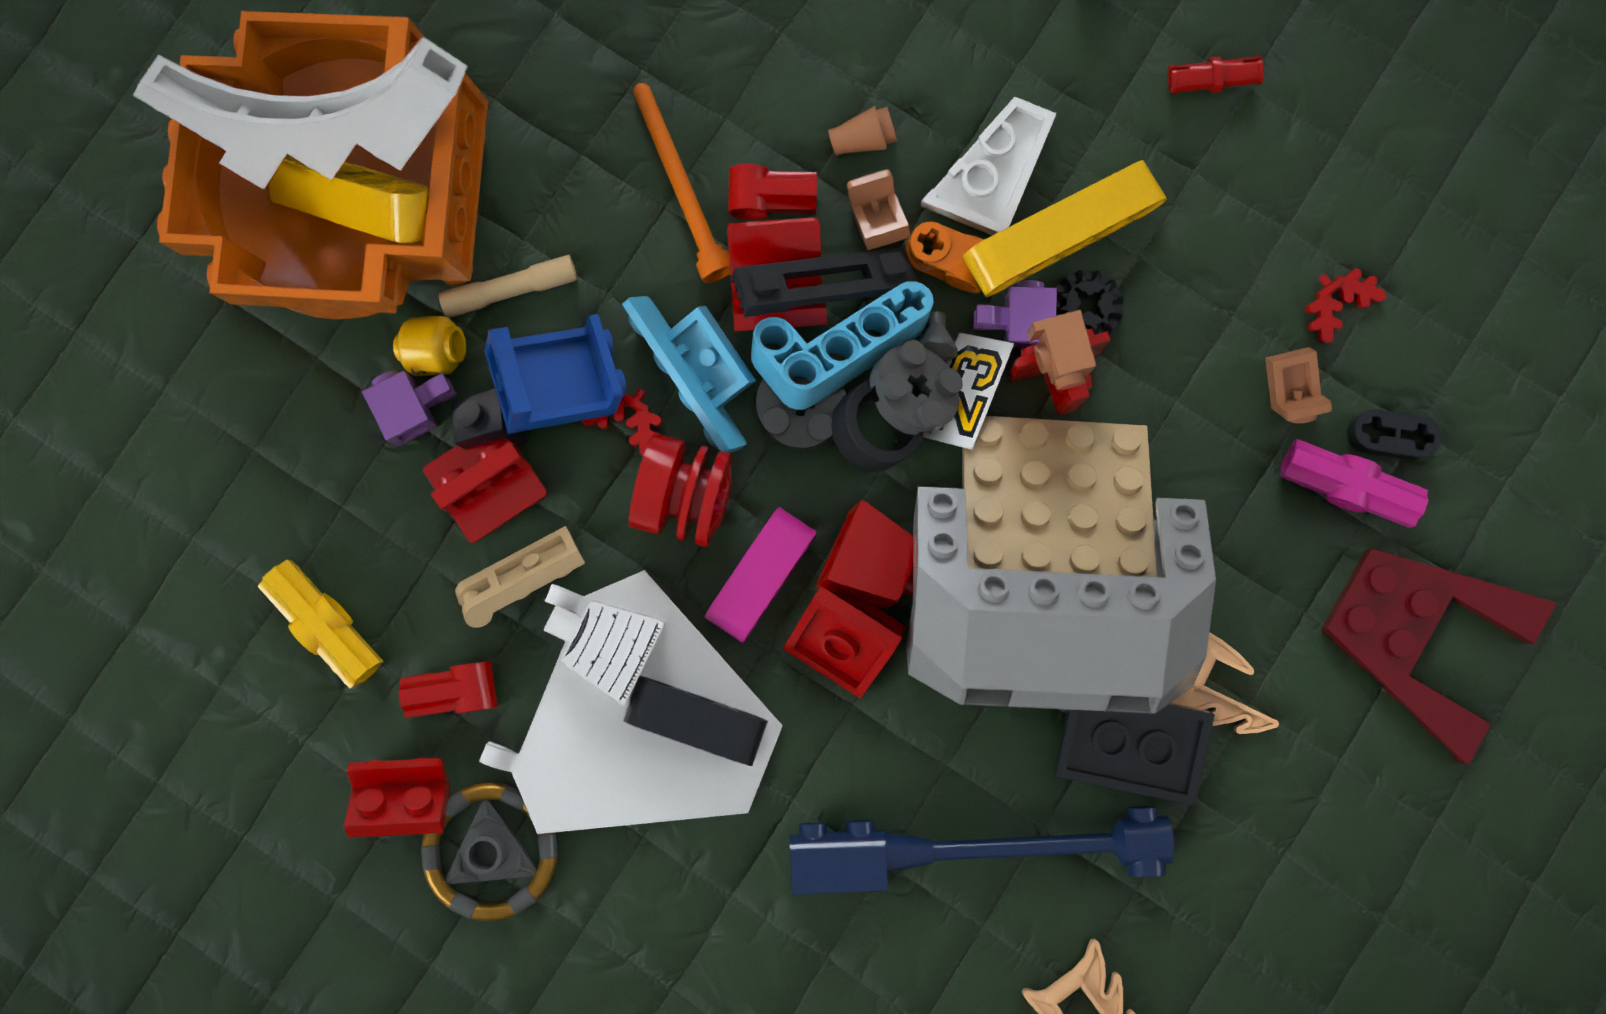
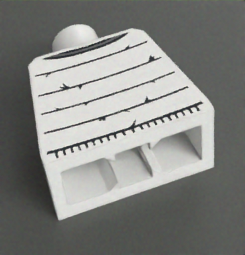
M590 600L582 617L556 605L544 631L569 643L560 662L617 703L625 706L665 622Z

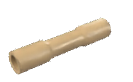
M568 254L534 264L528 269L445 290L439 292L438 297L444 315L451 318L485 308L491 303L532 291H544L578 281L571 256Z

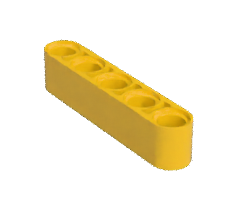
M286 154L269 181L270 198L274 203L399 243L424 241L428 188L423 184L345 161L333 179L330 180L289 154Z
M1140 160L979 242L962 256V259L985 297H990L1144 217L1161 206L1167 200V197L1144 160Z

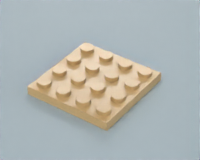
M997 416L985 417L973 449L962 447V489H966L968 568L1157 577L1148 429L1146 425Z

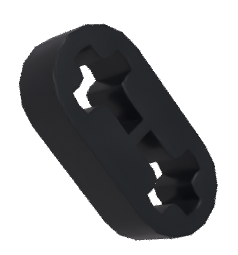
M1369 410L1354 417L1347 429L1348 439L1356 450L1367 454L1406 460H1419L1434 454L1442 441L1441 431L1433 420L1423 416L1384 410ZM1373 421V428L1388 432V436H1380L1369 442L1370 436L1362 432V427ZM1418 428V435L1426 438V444L1420 445L1415 449V441L1400 438V435L1411 433Z

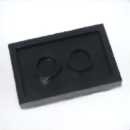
M1174 703L1168 704L1157 713L1067 709L1053 773L1056 777L1195 806L1215 714L1211 711Z

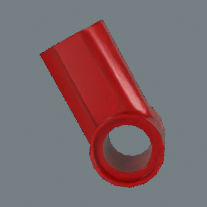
M738 164L730 167L728 214L738 219L756 220L767 217L769 213L816 215L817 173L774 172L758 164Z
M492 661L450 667V671L426 673L400 678L399 700L405 718L456 711V714L498 708Z

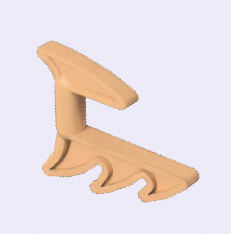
M1209 632L1206 659L1193 688L1171 703L1202 710L1214 707L1211 711L1215 714L1212 726L1232 723L1245 718L1244 722L1234 726V731L1238 734L1259 733L1277 728L1279 725L1277 720L1204 686L1216 660L1248 675L1254 674L1253 667L1240 653Z
M1095 938L1089 941L1085 955L1079 963L1046 989L1032 990L1023 988L1022 990L1023 996L1038 1014H1063L1057 1004L1080 987L1099 1014H1123V985L1121 976L1117 972L1112 973L1109 987L1104 992L1106 981L1105 961L1100 944ZM1131 1009L1126 1011V1014H1136Z

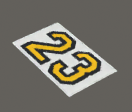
M959 332L955 341L958 349L956 358L947 361L949 368L956 370L960 374L963 383L962 389L958 392L959 406L952 420L937 432L929 434L930 432H924L923 437L972 450L1014 343Z

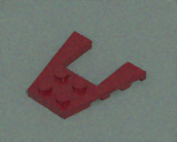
M1367 549L1321 629L1364 671H1369L1385 687L1384 690L1396 702H1400L1419 720L1418 724L1433 738H1437L1453 754L1452 757L1461 764H1469L1491 724L1410 677L1409 675L1451 600L1526 644L1536 643L1557 603L1376 549Z

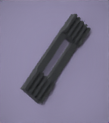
M904 247L736 267L731 277L732 283L735 282L734 289L738 291V300H741V309L744 308V317L787 312L790 307L871 297L872 300H876L907 281L918 282ZM861 270L863 275H866L864 280L788 289L785 282L788 279Z

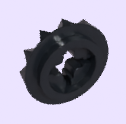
M1080 269L1064 277L1056 287V316L1077 311L1081 304L1078 295L1082 294L1086 299L1092 295L1096 296L1098 293L1101 295L1098 303L1095 305L1098 314L1094 315L1090 311L1082 314L1085 328L1093 329L1095 335L1103 332L1111 334L1123 317L1124 296L1120 294L1116 287V281L1102 275L1100 270L1092 272Z

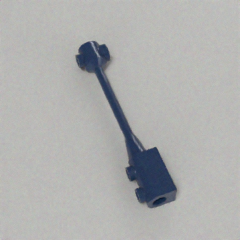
M1157 806L1128 807L1129 817L1118 818L1111 833L932 841V839L888 833L884 832V829L875 830L874 820L846 821V831L827 832V822L800 823L799 834H790L792 895L888 890L887 872L924 866L940 860L1113 852L1122 866H1127L1129 876L1166 875V864H1171L1174 858L1173 832L1168 816H1157Z

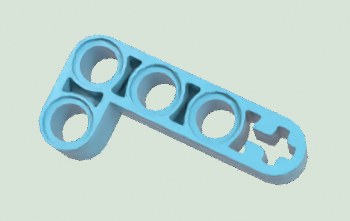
M907 281L893 288L809 343H806L786 320L779 317H768L761 320L754 329L751 362L785 405L796 410L807 409L873 367L890 349L919 337L925 330L934 303L933 295L924 284L916 281ZM874 330L879 332L882 336L873 337L867 334L865 331ZM767 343H775L781 346L782 348L779 350H770L763 345ZM832 353H838L843 355L847 359L844 361H837L832 359L828 355ZM794 377H803L809 380L811 383L807 385H799L794 383L791 379Z

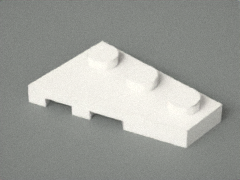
M1014 97L984 130L961 159L959 158L950 168L948 174L924 197L920 206L990 235L1008 228L1057 113Z

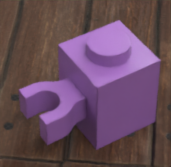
M1020 281L1017 283V287L1011 286L1005 296V307L994 305L976 306L973 314V330H1004V341L1014 343L1012 348L1014 351H1021L1029 346L1038 344L1039 339L1029 342L1027 331L1033 322L1056 316L1057 288H1044V282Z
M396 370L383 373L373 379V386L362 391L385 440L397 447L437 428L438 425L431 413L430 407L458 396L450 379H446L443 373L418 386L416 380L404 370L399 373Z

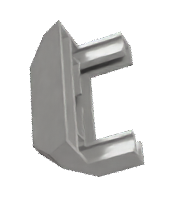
M918 487L913 519V604L906 645L908 674L958 704L1157 713L1193 688L1206 659L1216 576L1205 500L1157 498L1155 503L1157 520H1153L1157 577L968 568L966 489Z

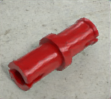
M1255 55L1254 57L1221 60L1220 56H1213L1208 58V62L1169 65L1167 70L1169 93L1172 95L1179 92L1209 89L1212 94L1221 93L1225 87L1261 85L1264 77L1261 55Z

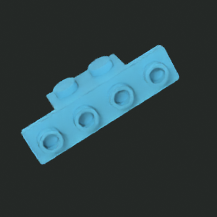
M629 297L624 301L622 305L629 314L628 321L636 333L645 338L654 352L653 358L657 366L663 372L670 375L679 389L678 395L680 400L689 410L696 414L704 426V435L708 442L716 449L729 453L740 450L747 445V441L724 406L752 385L756 379L706 306L697 307L671 329L650 297Z

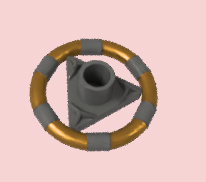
M495 782L474 784L458 790L448 798L444 828L451 818L472 803L482 802L446 878L441 870L439 843L442 833L424 834L421 846L422 869L428 885L436 897L449 910L470 920L497 921L519 915L538 901L550 884L555 872L558 857L556 833L538 834L540 861L537 868L492 802V800H499L523 811L531 820L519 789L509 784ZM534 876L529 885L525 886L508 900L499 903H479L456 892L450 886V884Z

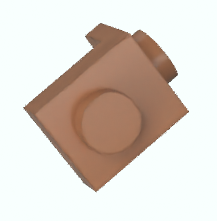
M886 169L866 175L847 183L851 213L867 251L910 238L909 224L895 195L894 182L890 170Z
M1307 347L1265 358L1270 403L1273 411L1292 423H1308L1317 419V415L1332 411L1331 401L1321 395L1317 351Z

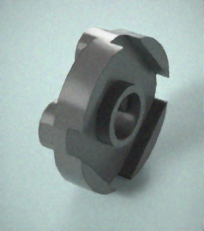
M908 340L903 345L890 349L876 362L870 375L871 389L874 386L876 387V393L879 397V400L875 403L879 413L889 424L903 433L917 435L920 432H930L929 434L937 432L950 422L957 412L959 406L958 392L963 386L960 374L956 370L949 368L942 358L928 348H925L917 340ZM908 381L916 384L922 394L918 397L914 396L911 393L913 386Z
M794 377L791 379L794 383L799 385H807L811 383L809 380L803 377ZM763 379L756 396L757 415L765 431L778 444L794 450L814 449L830 440L833 436L831 424L834 409L846 395V390L842 386L816 403L814 409H806L805 416L796 415V409L785 405Z

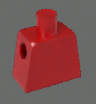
M861 500L849 510L815 587L819 589L822 586L835 595L887 609L897 603L903 592L913 597V536L873 506Z

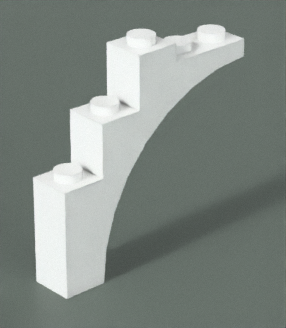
M423 37L400 63L372 81L346 91L316 96H276L233 88L197 75L158 55L140 81L133 96L226 150L219 163L260 188L265 189L286 154L332 180L356 144L371 152L378 159L384 160L401 171L455 96L468 66Z

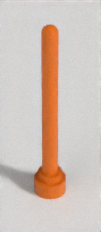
M638 83L633 89V94L698 246L699 252L696 255L698 258L696 267L702 282L712 283L731 275L729 251L723 250L721 244L715 243L650 87L645 83Z

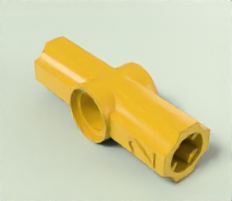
M287 559L283 563L274 566L262 577V581L257 587L290 622L288 628L293 636L308 651L315 655L319 654L330 666L331 670L350 689H355L358 685L368 680L384 662L351 626L353 620L345 609L328 594H322L310 578L292 560Z

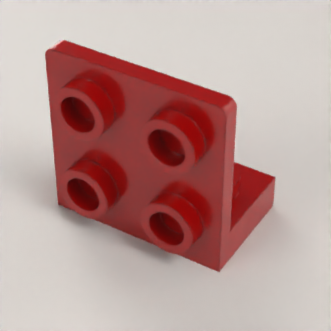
M816 217L739 222L727 225L731 277L736 267L821 257L820 223ZM822 275L785 280L788 289L823 285ZM731 280L735 331L754 330L761 320L768 317H779L786 320L793 327L827 325L825 303L790 307L787 312L744 317V308L741 309V300H738L737 297L738 291L734 289L735 282L732 283Z

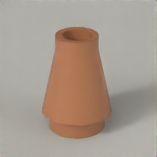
M873 106L840 126L828 130L836 156L844 153L887 150L888 144L897 142L888 107L876 109V106Z

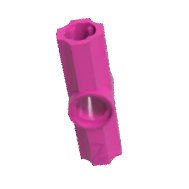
M1299 439L1292 442L1280 466L1281 473L1279 477L1326 495L1325 499L1335 506L1359 513L1367 511L1408 528L1416 526L1420 517L1424 515L1429 501L1427 497L1428 490L1381 472V466L1373 461L1355 455L1344 454L1340 456Z

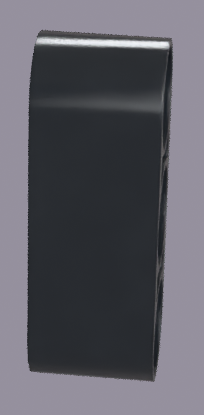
M644 676L638 677L623 719L624 722L640 729L749 766H753L768 720Z

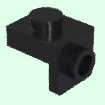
M495 388L452 402L454 444L464 450L501 438H506L517 446L527 442L526 431L508 434Z

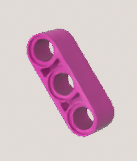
M778 507L721 589L704 618L741 643H744L818 532L783 508Z

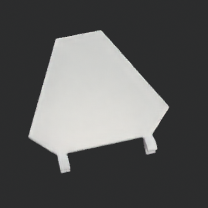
M645 570L586 596L552 584L545 602L555 606L558 605L581 617L590 600L665 622L639 676H644L768 720L753 766L741 764L632 726L624 722L623 719L636 683L625 706L617 703L560 662L569 644L565 641L520 753H515L502 745L489 741L479 762L490 767L512 773L537 834L748 813L783 725Z

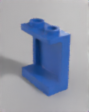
M598 314L589 315L586 325L582 328L511 339L508 327L489 330L484 352L508 434L616 414L622 396L626 395V382L622 370L615 369L612 360L614 351L612 336L609 329L602 328Z

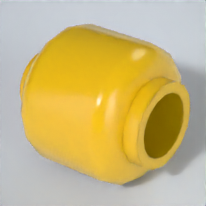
M446 316L414 317L407 319L401 325L398 335L395 336L393 341V351L396 359L401 362L404 369L412 376H431L441 373L448 375L464 360L466 340L462 329Z

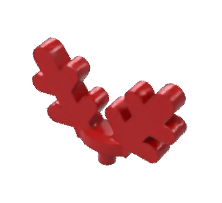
M1354 269L1345 276L1340 275L1333 280H1330L1326 273L1318 277L1323 287L1315 293L1316 300L1306 305L1305 312L1307 314H1317V318L1309 322L1307 328L1311 332L1317 331L1320 343L1326 344L1333 341L1334 330L1341 329L1343 326V322L1333 317V313L1341 311L1343 304L1353 302L1354 296L1359 308L1368 307L1371 302H1381L1386 298L1384 290L1374 287L1377 284L1375 276L1366 277L1362 282H1359L1357 280L1362 276V272L1359 269ZM1336 290H1339L1340 301L1331 297V294Z
M638 388L634 397L627 394L622 396L617 412L613 417L617 422L622 423L625 421V408L631 407L636 410L637 414L627 419L626 425L632 430L638 428V432L630 436L629 443L634 447L639 446L640 454L643 456L650 438L656 433L652 431L651 425L660 427L663 424V420L660 416L650 413V407L642 403L646 392ZM611 415L582 420L581 422L588 427L597 423L598 427L605 430L609 427V417Z

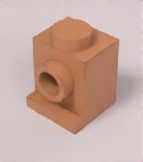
M1081 310L1035 321L1031 324L1027 331L1029 342L1039 339L1040 344L1035 345L1034 348L1037 365L1042 374L1048 372L1051 385L1056 384L1057 390H1065L1084 384L1086 382L1084 376L1091 373L1096 367Z

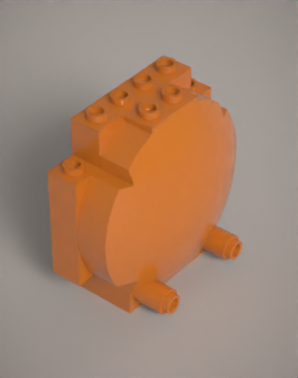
M241 11L240 26L235 31L233 39L236 57L181 55L179 66L197 75L233 88L276 96H316L346 91L378 78L400 63L424 35L409 17ZM465 73L455 96L401 171L384 160L378 159L358 144L354 146L346 158L345 162L427 186L428 206L424 241L414 243L390 241L272 202L269 182L265 189H262L221 165L219 162L226 150L171 119L168 125L170 141L169 160L162 175L165 188L163 211L159 213L157 219V230L160 236L159 243L181 255L213 257L207 268V281L210 286L209 293L230 304L285 307L294 312L317 318L353 319L378 313H396L397 306L403 304L410 281L439 279L447 285L460 286L467 281H471L473 273V254L483 151L486 140L488 100Z

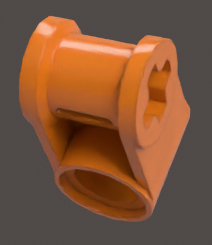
M931 221L917 226L905 244V250L912 268L945 281L950 286L969 293L981 292V288L962 259V256L984 239L963 234ZM924 240L932 242V253L930 255L922 252Z

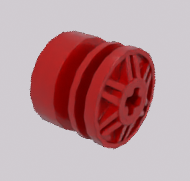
M654 433L645 449L635 482L629 512V527L661 535L670 517L677 518V540L685 542L693 523H697L695 544L708 548L713 534L723 521L732 487V454L720 450L712 470L707 469L710 449L709 447L701 446L691 465L685 463L686 448L683 440Z

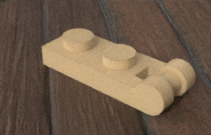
M564 526L464 579L457 585L455 594L459 604L462 606V613L466 623L471 627L478 628L488 624L492 619L493 613L516 600L527 597L531 592L557 578L565 577L572 570L584 565L585 562L569 530Z

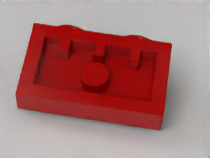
M442 759L371 760L348 764L347 775L352 786L344 823L348 838L444 832L447 801L451 787Z

